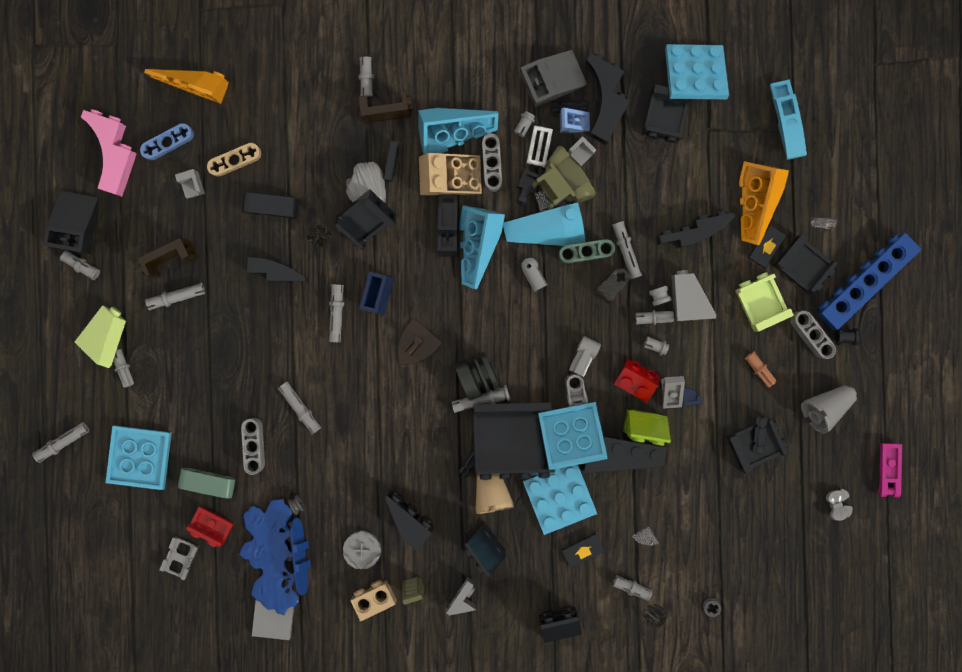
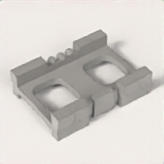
M177 536L173 537L169 545L170 550L166 559L162 562L160 571H166L185 580L199 545L180 539ZM182 542L190 546L188 555L177 552L179 543ZM173 560L183 564L180 573L170 570Z

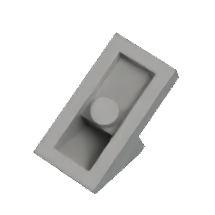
M684 376L661 379L663 409L682 407L685 386Z
M466 578L447 607L446 614L454 615L476 610V605L466 599V597L470 598L475 590L472 579Z

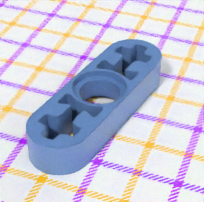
M179 124L143 143L140 148L141 155L148 160H155L191 141L194 132L187 124ZM182 129L186 131L188 130V132H186V137H183L182 135L178 136L182 133ZM165 137L172 139V144L169 147H164L162 144ZM156 142L158 146L162 149L161 151L158 148L152 150V155L146 153L148 152V147H157V145L155 144Z

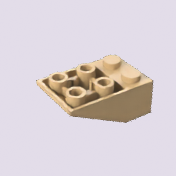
M427 153L419 156L420 195L482 194L481 159L479 155Z

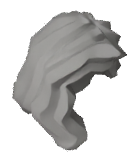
M374 162L356 164L353 169L352 178L346 181V193L349 199L354 202L371 189L385 203V180L381 168Z

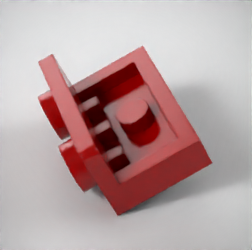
M627 359L624 367L615 379L614 385L648 402L659 386L660 376L656 372L642 367L638 362Z
M199 506L191 523L187 525L186 530L189 531L191 536L195 538L201 537L207 540V544L213 547H220L225 543L234 522L203 506Z

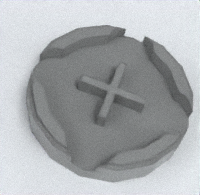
M356 531L349 535L344 542V559L353 568L368 569L375 565L380 558V542L371 532Z

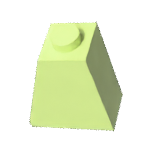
M103 305L76 339L75 343L96 364L110 368L126 321L120 316L122 313L114 307L107 308Z

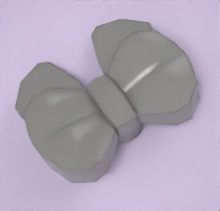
M844 489L830 491L826 495V501L830 503V508L832 509L830 513L832 520L841 521L852 514L853 508L851 506H843L842 501L849 498V493Z

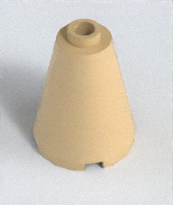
M492 476L491 480H480V477H477L476 514L514 508L504 480L500 479L499 476Z

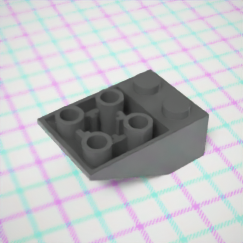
M573 50L542 58L520 67V75L535 108L588 85Z

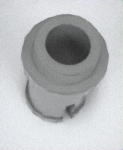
M527 111L521 114V119L514 133H519V136L525 137L531 123L535 122V116Z
M647 336L643 348L658 352L659 355H666L669 344L666 341L661 342Z

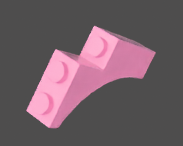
M91 109L88 112L83 110L81 118L92 127L102 148L103 170L98 189L122 197L137 155L131 151L132 147L121 144L126 126L120 123L121 119L109 115V118H106L99 111Z

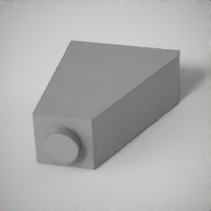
M688 270L676 271L677 275L671 276L674 321L715 319L716 313L694 273L688 274Z

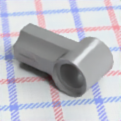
M583 336L569 370L584 377L592 359H595L601 344Z

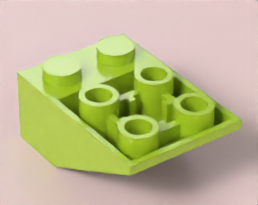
M626 409L623 432L627 434V437L637 442H645L646 439L652 442V444L664 446L665 442H671L667 416Z

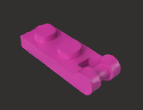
M880 443L879 497H887V495L900 497L902 444ZM888 482L893 483L892 488L888 487Z

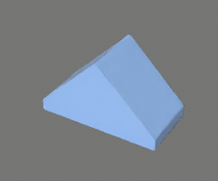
M561 108L560 133L590 131L589 112Z

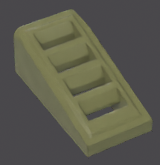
M417 576L404 580L402 583L403 604L406 605L422 600L424 586L421 577Z

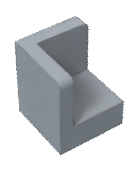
M582 136L569 149L568 154L581 167L596 152V149Z
M192 169L175 174L176 180L182 185L187 199L205 194L198 171Z

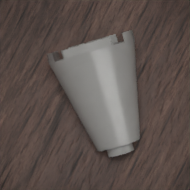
M843 385L806 399L801 404V410L804 417H809L812 421L809 424L816 431L825 434L832 430L855 403L857 393L851 386Z

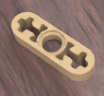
M248 143L211 159L207 164V170L216 177L225 175L259 160L261 150L256 144ZM250 148L256 150V152H254V157L250 155L244 156L246 158L245 161L243 156L240 154L241 151L244 155L249 153ZM232 155L239 156L238 164H230L229 159ZM225 159V163L229 168L226 169V166L223 165L219 167L218 172L212 169L215 167V163L218 165L224 164L222 160Z

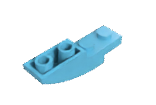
M790 79L770 84V91L779 121L778 128L786 158L790 160L806 156V144L796 95L793 94Z

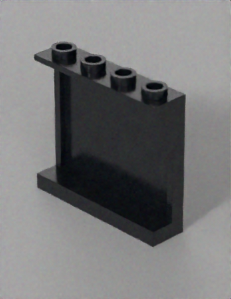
M551 403L474 404L475 477H480V480H491L492 476H499L502 480L511 479V476H519V479H529L531 475H538V478H550V475L555 473V469L549 470L538 413L551 411Z

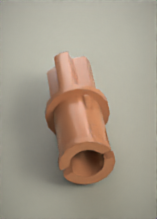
M755 351L744 358L753 368L754 374L760 377L766 387H771L775 384L776 379L766 368L767 364H763Z

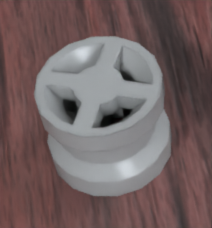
M667 286L649 291L650 296L653 297V306L672 300L671 296L667 293Z

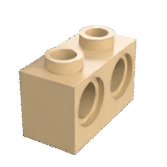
M378 580L371 584V588L357 590L353 593L354 596L351 599L360 622L394 606L397 601L387 580L383 582ZM384 591L387 597L379 598L377 592ZM366 599L369 602V606H362L360 600Z

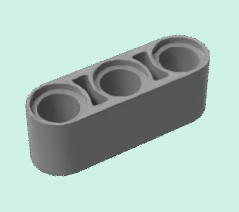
M490 133L485 135L482 140L484 181L487 190L495 192L502 185L500 141L495 134ZM488 140H494L496 146L488 148L485 143ZM495 159L498 164L492 168L487 165V161ZM496 178L499 183L497 186L492 187L488 184V180Z
M807 311L794 312V316L790 317V323L813 354L821 359L832 358L836 353V347L814 317ZM799 315H803L805 318L802 325L798 322ZM811 330H814L816 332V338L814 340H812L809 335ZM824 345L828 348L826 355H823L821 352V348Z
M250 418L245 420L241 426L243 465L246 473L255 475L262 471L265 466L263 425L258 418ZM249 422H253L256 425L255 432H251L248 429ZM251 441L257 444L256 451L250 449L249 443ZM252 460L258 463L257 470L251 468L250 463Z

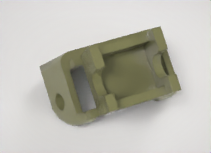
M560 145L545 164V173L531 185L533 189L539 185L550 199L552 204L547 207L549 210L563 200L571 202V204L591 200L596 195L582 168L568 154L565 148Z

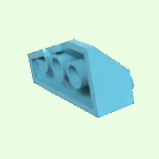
M446 108L418 110V129L423 155L427 153H443L448 151L447 148L457 144L458 146L463 145L466 140L473 137L477 139L498 130V111Z
M578 202L503 223L507 242L557 246L585 242L583 220Z
M462 206L459 228L463 233V242H460V248L463 249L464 257L461 261L463 285L473 289L478 288L502 233L505 214L471 206Z

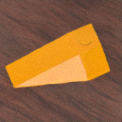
M145 69L144 71L146 75L153 79L219 104L222 103L229 84L223 74L215 71L213 74L205 71Z
M744 161L739 180L740 187H742L740 205H742L743 216L741 217V241L760 245L784 191L789 170Z

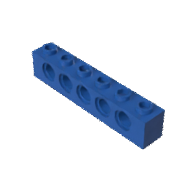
M906 233L893 235L888 240L889 244L885 248L881 247L874 253L875 257L871 261H866L860 267L861 271L857 275H851L846 280L847 284L843 288L839 287L833 292V298L829 301H824L818 307L820 310L816 314L831 330H838L922 250ZM893 249L897 251L896 259L892 256ZM879 263H882L884 266L882 272L878 269ZM865 276H868L870 279L869 285L864 283ZM851 289L856 291L854 299L850 296ZM838 302L842 304V310L840 312H838L836 309V304Z

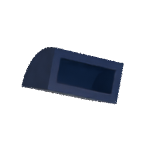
M369 271L359 309L384 315L394 278Z

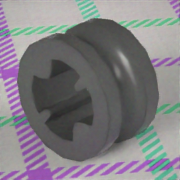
M298 495L293 500H288L289 506L295 515L299 514L300 510H305V506Z
M708 598L703 603V609L707 616L716 617L721 612V605L717 599ZM711 603L713 606L717 605V607H715L716 610L714 612H712V610H707V608H709L708 605Z

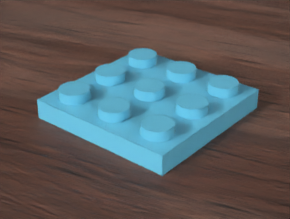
M666 45L665 55L670 99L728 98L729 90L723 45Z
M596 402L538 413L549 470L608 459Z
M112 426L106 483L164 490L172 432Z
M578 465L555 469V473L550 475V478H538V475L523 480L544 535L597 514Z

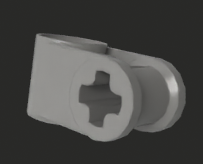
M576 373L569 374L565 379L568 407L588 404L582 377ZM574 377L579 379L577 387L569 385L570 380Z

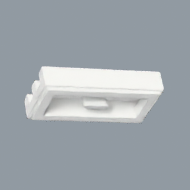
M534 126L527 164L545 166L553 129ZM537 131H541L535 160H531ZM544 132H547V133H548V136H547V141H546V146H545L543 161L540 162V161H539V157H540V152H541V147H542Z

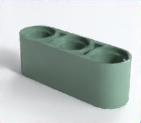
M610 240L566 245L561 248L558 257L564 264L603 259L614 253L615 245ZM602 244H607L610 247L608 254L602 253ZM583 247L591 249L589 257L583 256L581 252ZM570 250L573 254L572 259H564L563 251Z
M181 468L177 487L216 497L232 498L236 479L211 472Z

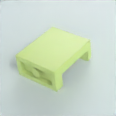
M767 272L757 276L758 280L752 283L750 280L739 284V289L735 290L754 332H759L794 316L792 310L787 309L775 283V274L768 275Z

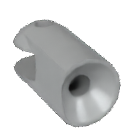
M525 259L521 267L533 291L535 292L548 285L538 268L536 259Z

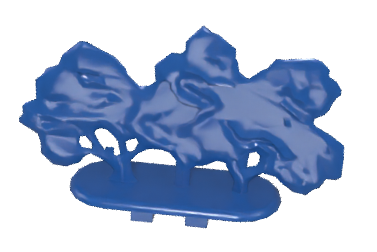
M283 499L272 500L265 513L255 506H251L244 513L245 529L254 538L252 541L244 543L239 555L244 559H248L253 568H261L263 570L262 576L254 583L251 595L261 602L267 610L275 609L277 614L285 615L288 608L295 607L298 604V596L291 589L294 581L297 592L300 595L306 594L308 589L307 569L311 567L310 560H306L305 549L309 548L308 541L304 540L302 522L299 518H295L289 529L287 521L292 515V509L284 504ZM283 528L285 532H280L279 530ZM291 537L292 552L288 550L285 544V540ZM289 557H293V574L288 572L285 567V560ZM290 578L288 580L289 584L282 588L281 583L283 580ZM287 588H290L289 593L285 592Z

